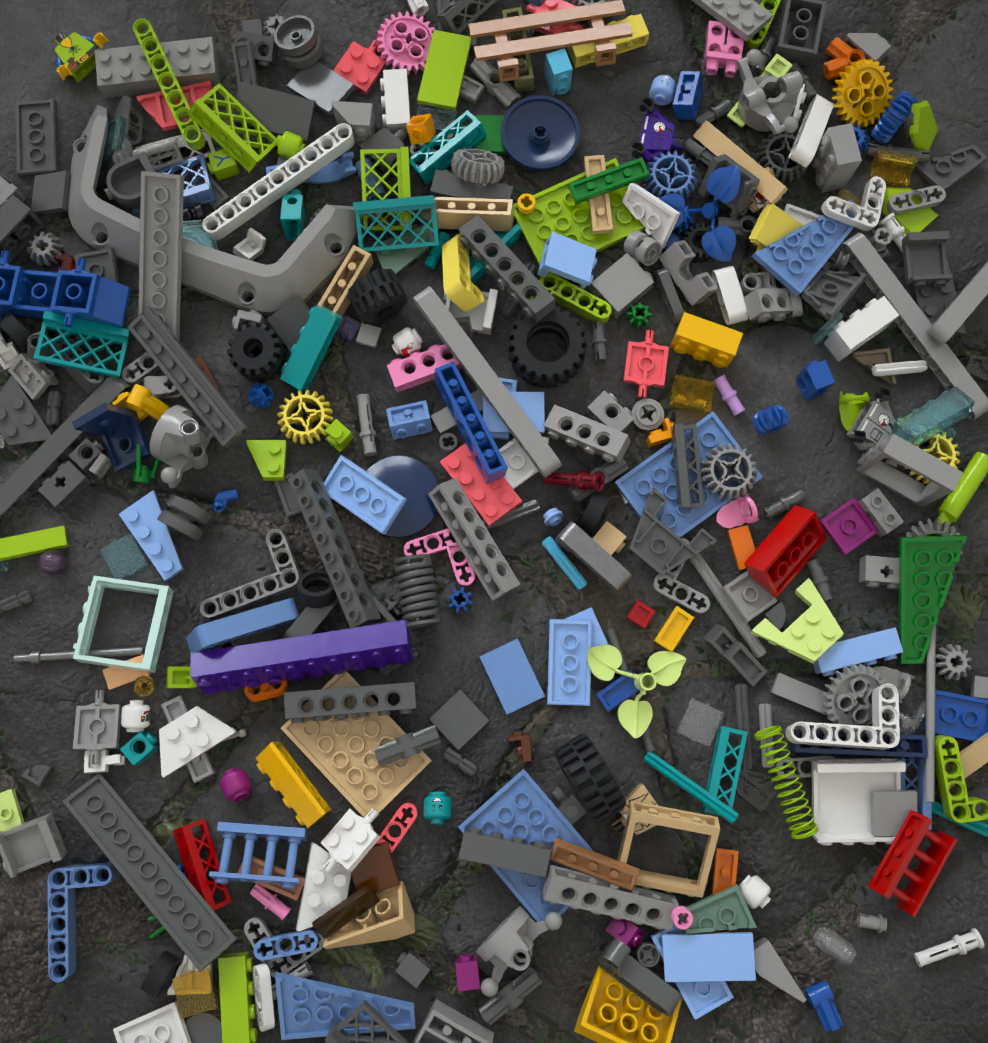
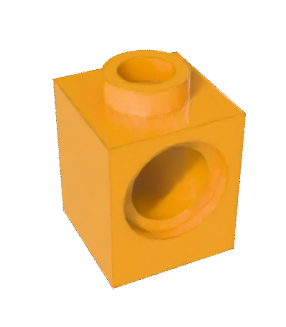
M431 114L413 116L406 125L411 145L430 142L436 133Z

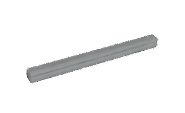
M697 553L689 558L755 657L760 658L767 653L766 649L759 639L751 634L752 629L749 624L743 623L720 590L723 586L701 554Z

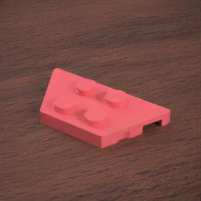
M210 80L181 86L190 108L196 100L205 96L213 87ZM162 91L136 96L140 105L163 131L179 128ZM177 100L174 105L179 104L181 100ZM187 117L183 119L182 122L185 123L189 121L190 118Z

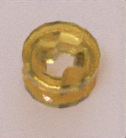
M141 675L135 680V694L140 697H147L153 692L154 680L150 676ZM142 683H147L146 689H141Z

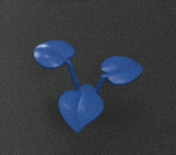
M737 165L718 168L709 175L707 190L711 195H715L713 202L706 203L702 208L684 209L685 199L678 194H668L660 198V200L680 212L674 228L683 223L684 213L702 212L704 218L711 219L712 231L703 235V249L716 260L730 261L732 259L736 246L735 232L726 225L718 226L715 229V217L720 214V206L717 199L719 198L723 203H729L735 199L739 192L741 176Z

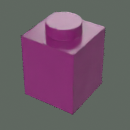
M472 954L460 955L459 959L455 960L458 992L481 989L478 957H473Z

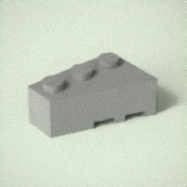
M436 999L413 1043H493L494 1032Z

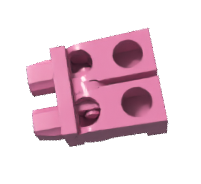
M709 20L705 35L706 44L703 66H706V74L716 75L718 68L725 69L724 76L733 78L736 70H738L736 61L742 59L744 40L734 32H731L729 28L726 30V26L721 22ZM715 27H718V28L721 29V31L712 30V29L715 28Z

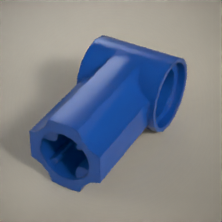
M824 980L804 989L806 997L812 1008L815 1009L824 1031L828 1032L839 1029L843 1023L833 1002L834 996L828 983Z

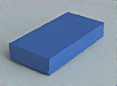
M623 675L596 694L608 712L640 691L634 684V678Z

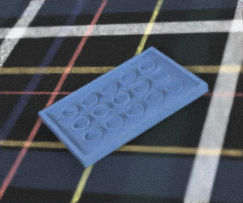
M714 411L696 423L700 469L707 468L702 465V461L707 460L705 455L711 453L712 448L718 449L720 444H723L726 448L728 443H731L734 448L738 444ZM691 430L684 432V440L688 444L692 439ZM672 441L614 482L639 518L652 488H655L668 499L667 502L657 512L655 517L679 537H682L734 499L733 495L730 500H727L726 495L719 498L718 491L715 494H711L713 487L705 488L709 483L707 480L702 481L704 507L678 509ZM687 448L685 450L686 462L690 464L694 459V454ZM721 456L718 459H720L721 461L724 460L726 462H732L735 458L731 456ZM740 463L739 471L743 474L742 477H744V470ZM714 465V474L718 480L720 474ZM733 465L727 469L728 471L725 477L731 474L730 472ZM689 469L687 471L688 483L692 485L696 480V475ZM759 471L757 474L752 475L757 479L756 482L763 477ZM701 473V480L706 474ZM727 480L723 485L727 487H737L740 484L737 482L734 483L731 480ZM690 490V504L698 503L697 494Z
M524 769L458 826L463 834L464 829L469 830V827L482 829V833L488 835L493 831L504 834L503 838L511 840L512 836L525 838V843L534 844V841L547 843L546 847L551 850L555 838H559L593 851ZM549 860L547 872L550 865L577 871L575 869L569 868L567 866H564L551 860ZM491 866L536 921L545 920L546 915L550 912H557L562 915L569 908L567 905L551 904L544 900L542 888L546 877ZM566 888L564 891H569L572 888Z

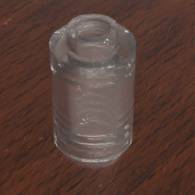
M827 926L819 928L815 932V945L841 964L849 965L854 960L857 951L850 942Z

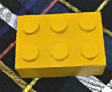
M684 312L670 348H673L675 352L680 354L687 353L692 355L696 360H706L712 362L716 367L727 368L736 355L743 333Z

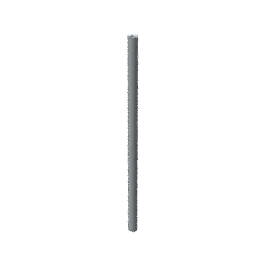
M934 626L930 637L931 641L926 658V739L928 758H925V802L934 803L936 626Z

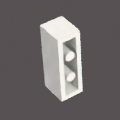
M407 69L383 70L384 78H380L381 91L385 92V96H381L382 109H386V114H382L383 127L387 126V130L392 134L398 128H402L408 133L406 125L411 118Z

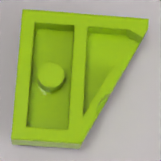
M247 440V446L263 480L285 481L287 441Z

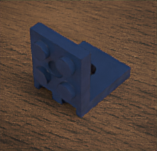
M105 402L72 422L75 430L102 436L114 471L117 473H121L136 464L137 444L141 445V461L152 455L137 412ZM129 440L130 446L125 450V442Z

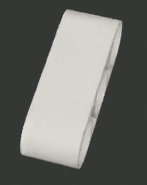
M729 266L713 270L712 279L718 286L716 295L725 323L731 325L747 321L749 315L734 267Z

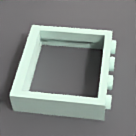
M94 576L91 586H88L89 597L83 606L84 617L78 626L79 636L77 643L73 646V649H75L73 659L81 663L155 673L174 591L169 586ZM105 588L158 595L142 663L88 656Z

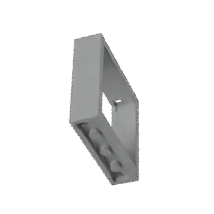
M892 434L887 439L883 438L880 443H876L873 448H869L866 454L863 453L857 461L859 466L856 470L920 507H924L954 492L963 475V472L895 434ZM888 457L931 482L924 485L881 460Z

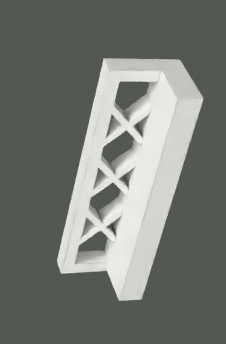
M201 129L205 141H208L211 150L209 152L203 153L199 150L191 149L183 135H178L133 147L132 155L135 156L140 152L175 140L179 148L185 146L192 150L190 156L184 158V160L204 155L207 158L208 154L216 151L211 136L204 129ZM198 135L192 136L190 140L197 139ZM174 147L169 148V149H166V150H163V151L158 152V153H155V154L160 155V153H162V152H165V151H166V152H169V151L173 150ZM161 160L155 161V162H153L152 166L155 165L156 162H157V163H162V161H161Z

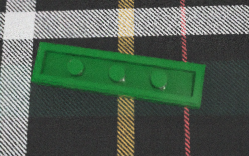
M641 157L569 183L568 189L576 205L628 186L630 183L647 179L650 174Z

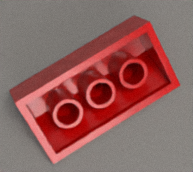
M794 505L744 563L750 576L775 598L780 595L827 540L816 513Z

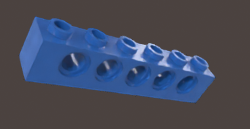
M454 361L435 368L434 381L486 484L505 477L508 466Z

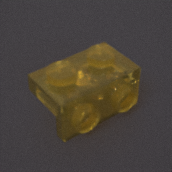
M879 149L871 163L870 179L878 176L885 183L908 187L910 175L918 163V156Z
M675 375L671 387L669 406L710 414L715 382Z

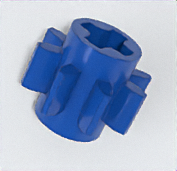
M257 382L247 392L249 394V402L257 409L261 406L265 409L271 405L270 401L274 400L271 387L265 385V383L259 385Z
M464 587L461 588V591H456L453 588V596H447L449 600H452L449 608L455 606L456 613H459L460 609H464L467 612V604H473V601L468 600L472 593L468 592L466 594ZM460 595H463V599L466 600V602H462L461 605H457V601L454 599L459 598Z

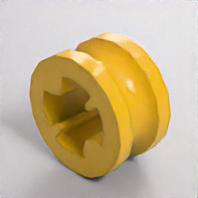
M522 194L518 198L517 207L519 212L530 214L534 211L535 198L531 194ZM524 201H529L530 205L524 207Z

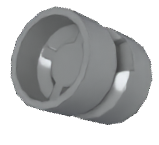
M635 230L627 236L624 242V251L631 257H635L642 264L650 266L660 257L662 246L661 243L640 230Z

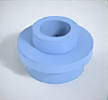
M552 508L543 515L545 525H551L552 527L558 525L563 517L562 511H559L557 508Z

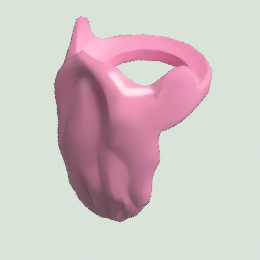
M749 493L740 495L736 500H732L724 505L716 515V522L722 525V527L733 528L744 523L750 524L758 521L757 507L748 496Z

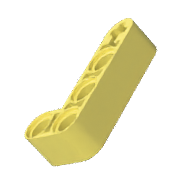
M457 234L442 245L443 286L447 297L464 312H469L484 302V296L471 282L469 248L463 247L459 241L460 234Z

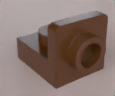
M524 731L511 732L512 736L507 737L508 741H521V744L517 745L518 758L522 757L523 762L532 761L529 735H524Z

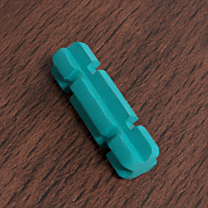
M440 232V245L432 247L429 253L430 257H427L425 261L427 268L435 269L437 261H439L442 255V245L450 240L449 234Z

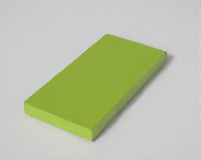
M439 30L433 31L417 98L418 104L456 111L472 43L470 36Z

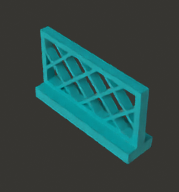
M429 195L353 202L359 248L369 252L440 245L436 196ZM431 208L432 218L426 223L419 217V214L423 209ZM403 211H409L414 215L408 225L399 219ZM386 212L394 217L388 227L379 220L382 214ZM369 214L374 219L368 229L361 223V215ZM416 218L425 225L419 234L410 228ZM396 220L405 227L399 236L390 230ZM376 222L385 228V231L379 238L370 231ZM429 228L434 233L435 242H426L420 236ZM407 230L416 236L411 244H407L401 239ZM387 232L396 238L394 243L389 246L381 241ZM369 233L377 241L372 247L364 248L363 239ZM420 239L423 243H416V241ZM398 241L402 243L401 245H396Z
M44 311L34 361L120 378L130 339L129 329L75 317L72 328L63 326L65 315ZM46 330H55L59 336L49 340L45 335ZM71 334L77 335L80 341L71 345L66 337ZM97 339L102 345L92 350L87 342ZM63 340L68 347L58 352L53 344ZM114 343L122 345V350L115 354L108 347ZM84 344L89 352L79 356L75 348ZM48 346L55 353L49 357L40 355L41 350ZM105 348L110 356L101 361L95 353ZM71 351L76 359L70 362L65 361L61 355ZM92 355L98 363L88 366L83 360ZM114 360L118 365L117 371L107 370L104 364Z

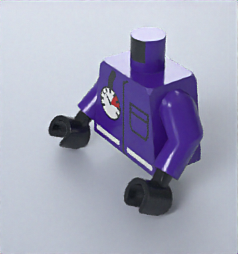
M647 97L643 99L645 104L640 105V111H647V114L644 117L640 139L632 145L635 150L631 152V155L636 158L642 157L644 161L649 163L653 162L654 156L660 158V152L666 155L670 148L682 150L684 138L673 136L675 125L668 121L654 107L652 98Z

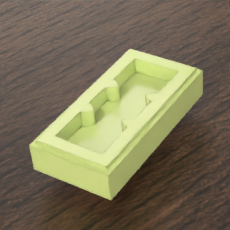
M14 788L0 793V831H4L24 823Z

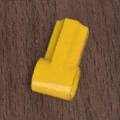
M138 384L134 385L125 402L129 407L144 412L157 421L169 409L168 405L152 396L150 390Z

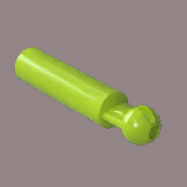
M976 452L964 469L956 489L945 498L938 509L939 516L937 518L940 519L941 525L945 521L949 523V526L952 522H956L988 473L987 454Z

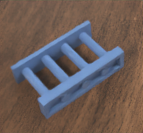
M218 822L217 831L223 835L224 843L219 872L210 871L209 876L215 880V883L228 884L229 881L281 884V888L294 889L295 886H301V880L294 878L298 844H301V841H307L308 831L306 828ZM236 836H244L246 840L241 874L228 873L232 843ZM257 838H266V841H268L263 875L250 874L254 843L257 841ZM279 839L288 840V843H290L285 877L272 876L276 843L279 842Z

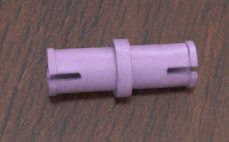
M725 375L713 381L723 396L721 399L723 402L726 401L734 416L746 410L736 395L737 391L732 389Z

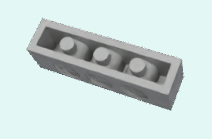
M555 404L543 425L549 437L558 440V438L563 439L566 444L572 447H582L588 454L594 455L596 453L601 455L602 459L613 463V461L620 463L631 443L628 434ZM572 425L570 430L564 431L566 426ZM591 433L588 438H581L583 434ZM602 441H609L606 446H600Z

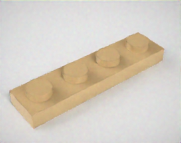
M604 155L584 156L586 177L606 170ZM609 193L589 199L592 234L612 233L613 223Z

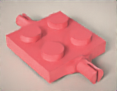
M546 0L541 6L529 3L527 11L534 14L577 6L563 0ZM571 22L533 29L545 35H551L571 30H582L583 26Z
M373 40L369 49L353 41L333 71L355 85V90L367 95L385 68L386 61L375 54L379 46L376 45V40Z
M646 330L645 341L628 342L623 382L639 386L638 398H641V396L646 398L647 387L663 388L665 383L669 347L653 343V330H651V333L650 330Z

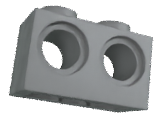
M787 288L755 289L743 297L750 320L763 322L774 319V321H780L793 311Z

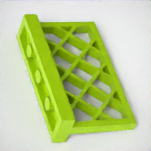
M220 83L201 99L196 100L187 113L248 172H251L275 147L277 138ZM219 92L225 101L216 99V93ZM205 103L213 104L214 111L211 110ZM218 105L226 107L227 113L219 112ZM231 108L237 109L240 112V116L232 114ZM221 118L228 119L229 125H227ZM233 120L241 121L242 128L235 127ZM246 122L251 123L255 130L247 129ZM235 132L243 133L245 140L241 139ZM249 135L256 136L257 142L250 141ZM262 137L267 138L272 144H263ZM251 147L259 148L260 155H258Z
M400 147V149H360L362 202L367 201L366 199L371 193L379 200H385L391 193L398 198L411 197L408 147ZM364 155H374L378 161L370 168L365 163ZM387 155H396L397 162L392 167L383 160ZM380 163L388 169V172L382 178L374 171ZM370 173L379 179L373 188L366 183V178ZM390 173H393L398 179V182L393 187L384 181ZM381 183L390 190L383 198L374 191ZM403 211L399 219L408 225L412 220L411 213ZM389 213L384 218H379L387 227L389 223L386 219L391 215ZM364 214L363 224L368 229L367 219L370 215ZM401 223L400 226H391L390 228L391 231H403L405 229ZM378 224L373 226L370 231H385V228Z

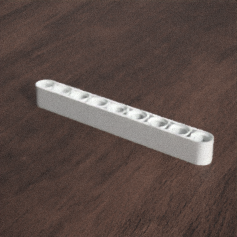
M346 123L337 125L203 220V228L209 238L215 241L224 238L352 148L355 139L351 126ZM328 146H332L331 149H328V150L325 149V148L328 147ZM312 157L316 158L313 161H308ZM295 169H300L298 172H292ZM284 180L282 183L276 184L277 181ZM262 192H267L265 195L260 196ZM246 203H251L248 207H243ZM234 214L232 218L227 219L229 215ZM213 226H218L215 230H211Z

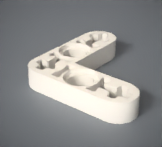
M875 176L865 185L861 206L831 196L822 204V212L829 218L863 231H870L879 222L886 183L881 177ZM868 200L874 201L876 208L871 207L868 204ZM846 210L852 211L854 218H850Z

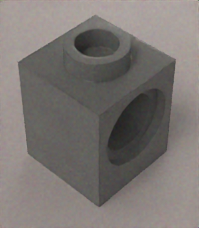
M88 438L68 455L89 474L91 473L89 471L90 467L100 453L108 457L103 452L105 448L98 441L92 442ZM93 450L92 457L87 459V453Z
M412 949L408 953L403 951L395 962L398 964L396 972L415 988L419 986L431 969V964Z

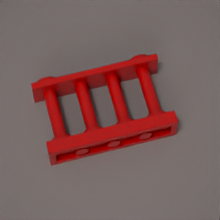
M910 810L868 887L888 899L893 894L900 899L897 907L915 917L958 840L939 830L935 834L929 829L932 823L931 819ZM924 836L932 842L926 853L918 848ZM913 855L921 861L916 872L907 867ZM902 875L911 880L905 891L897 887Z

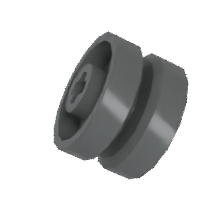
M303 15L291 16L283 20L276 27L274 41L288 66L295 69H303L315 64L321 58L324 51L323 42L310 18Z
M171 494L166 504L171 509L177 511L176 514L168 510H162L157 520L199 541L204 532L193 523L196 521L202 525H208L213 515L203 510L201 506L194 502Z

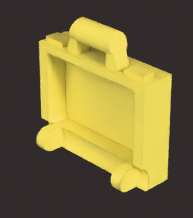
M766 204L749 236V240L754 245H757V252L804 225L776 205Z

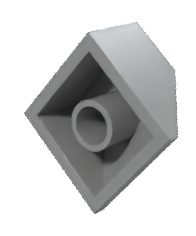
M332 101L337 125L346 123L351 126L355 139L354 144L360 146L375 134L376 122L372 103Z

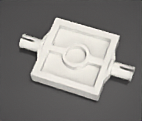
M372 808L365 818L358 816L353 810L349 809L327 834L321 844L329 851L331 858L323 866L324 870L330 873L335 865L339 863L352 872L381 837L374 831L371 825L373 820L379 815L375 809Z

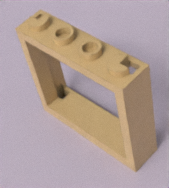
M630 801L617 858L620 862L627 863L636 821L709 835L698 880L640 870L635 885L647 889L654 888L668 893L675 892L689 897L703 898L720 832L718 817Z

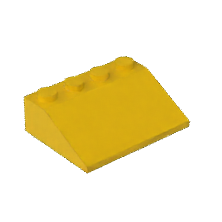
M598 965L580 1010L574 1032L597 1043H671L682 998L671 1017H667Z

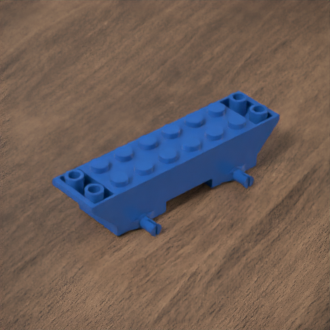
M1 251L0 314L6 315L10 312L14 316L43 319L44 311L65 315L63 324L65 327L72 328L74 317L123 327L131 288L100 277L96 273L85 272L86 259L78 258L75 270H58V273L24 270L21 266L9 265L11 253Z

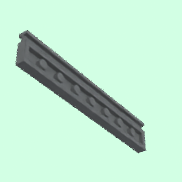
M147 307L146 311L141 313L128 326V329L221 445L228 447L248 426L155 311Z

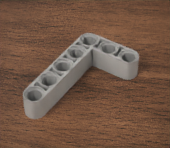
M273 529L266 535V542L277 572L204 600L200 605V612L203 616L213 620L297 588V581L301 573L289 540L282 531ZM281 535V542L278 545H273V538ZM287 554L289 556L288 562L280 564V557ZM292 573L295 574L296 580L288 584L287 576ZM275 581L276 588L269 592L267 584ZM250 589H255L256 596L252 599H248V591ZM235 596V605L229 607L227 604L228 599ZM211 604H215L216 611L209 615L208 607Z

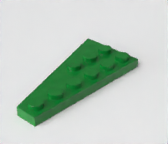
M966 535L899 537V639L903 652L899 653L900 664H923L931 641L930 637L933 628L938 621L937 617L940 608L943 607L953 579L954 568L961 556V548L963 543L966 542Z

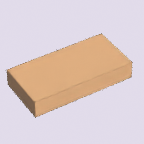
M142 654L127 661L142 663L144 655ZM108 667L102 670L109 690L151 675L150 672Z

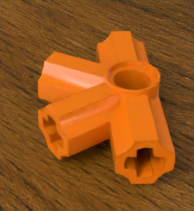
M836 37L825 51L834 59L823 64L825 79L829 81L840 77V72H846L845 66H851L850 60L856 62L865 59L864 53L859 49H852L840 38Z

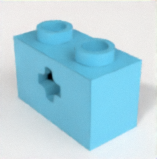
M565 48L546 54L544 77L552 96L565 94L571 87L573 68Z

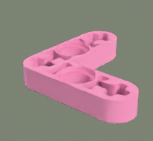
M449 528L410 540L405 544L404 553L406 556L412 555V553H408L411 545H414L415 548L421 547L419 542L424 541V547L427 552L423 553V550L420 549L416 551V555H433L447 550L457 582L464 587L470 586L474 582V570L467 558L465 557V560L461 563H457L453 559L456 552H462L458 543H452L451 540L445 541L447 546L443 547L440 536L443 535L444 539L449 538L451 533ZM431 538L439 541V546L433 550L427 546V542ZM468 563L469 567H465L467 574L472 576L469 577L468 582H465L464 579L460 580L462 576L461 568L456 570V567H462Z

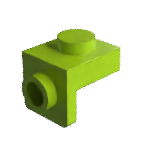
M167 667L166 688L197 687L190 677V667Z

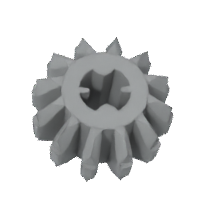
M41 231L39 237L33 234L34 241H28L30 247L27 248L30 258L40 266L46 264V266L51 267L52 262L58 264L57 258H63L61 252L64 251L61 240L50 232L45 234Z
M951 644L946 645L945 648L938 649L939 654L936 655L938 663L935 664V667L940 669L937 674H944V679L946 680L951 678L959 680L960 676H967L966 670L972 669L967 664V662L972 661L971 658H966L967 650L961 651L960 645L953 647Z

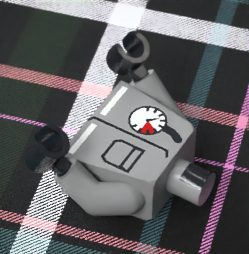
M880 387V393L874 394V398L877 401L864 404L848 431L847 436L850 437V442H854L859 450L868 451L869 448H873L883 438L887 439L891 436L898 426L888 403L891 396L890 389Z

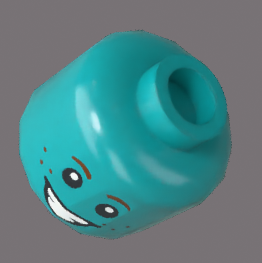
M430 792L429 796L424 799L423 817L430 820L431 825H443L444 821L451 818L452 800L446 796L447 793Z

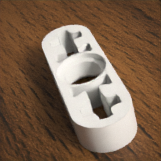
M266 963L253 966L252 970L257 1023L262 1032L273 1029L275 1026L271 977Z

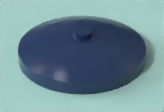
M545 95L529 96L513 104L505 114L501 126V141L506 154L520 167L535 172L552 171L566 164L576 152L580 138L579 123L574 112L562 101Z
M392 456L376 462L367 470L372 476L408 499L387 533L382 535L391 538H406L420 533L430 525L438 510L428 493L438 486L434 474L426 465L411 457ZM370 526L373 530L380 533L378 530Z

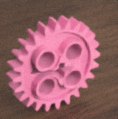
M406 11L405 16L398 12L397 18L393 14H391L390 20L385 18L384 24L380 25V31L377 33L376 45H379L377 52L381 53V59L387 58L386 66L393 64L392 69L397 67L399 69H407V75L410 74L411 70L415 74L418 73V69L424 72L433 31L435 30V27L429 28L430 21L424 23L423 16L417 19L416 13L411 17L408 11Z

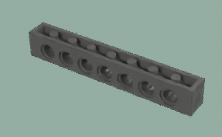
M312 469L300 470L288 478L349 626L350 628L372 625L381 619L319 471Z

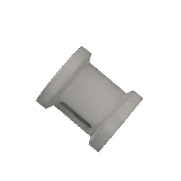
M882 227L877 229L875 235L869 239L877 253L883 251L886 245L891 242L892 232Z

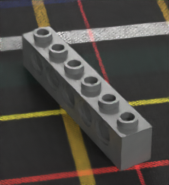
M476 215L459 228V241L463 247H468L472 251L474 259L477 262L481 261L485 265L486 272L490 276H495L498 285L510 293V297L515 304L519 303L523 307V312L529 319L532 317L537 323L556 308L555 298L479 215ZM504 268H509L507 271H502ZM516 282H522L521 285H514ZM529 296H535L534 299H527Z
M407 682L284 692L285 719H291V723L305 722L304 718L313 717V721L326 720V716L335 715V719H347L348 714H356V718L369 717V712H378V716L391 715V711L399 710L400 714L413 713L412 709H417L416 683ZM393 693H397L400 696V702L395 706L389 703V696ZM371 695L378 697L379 701L375 707H370L367 703L368 697ZM351 696L357 700V704L353 709H349L346 706V700ZM329 698H332L335 702V707L331 711L326 710L324 706L325 701ZM310 700L313 703V709L307 713L303 709V704L305 701Z

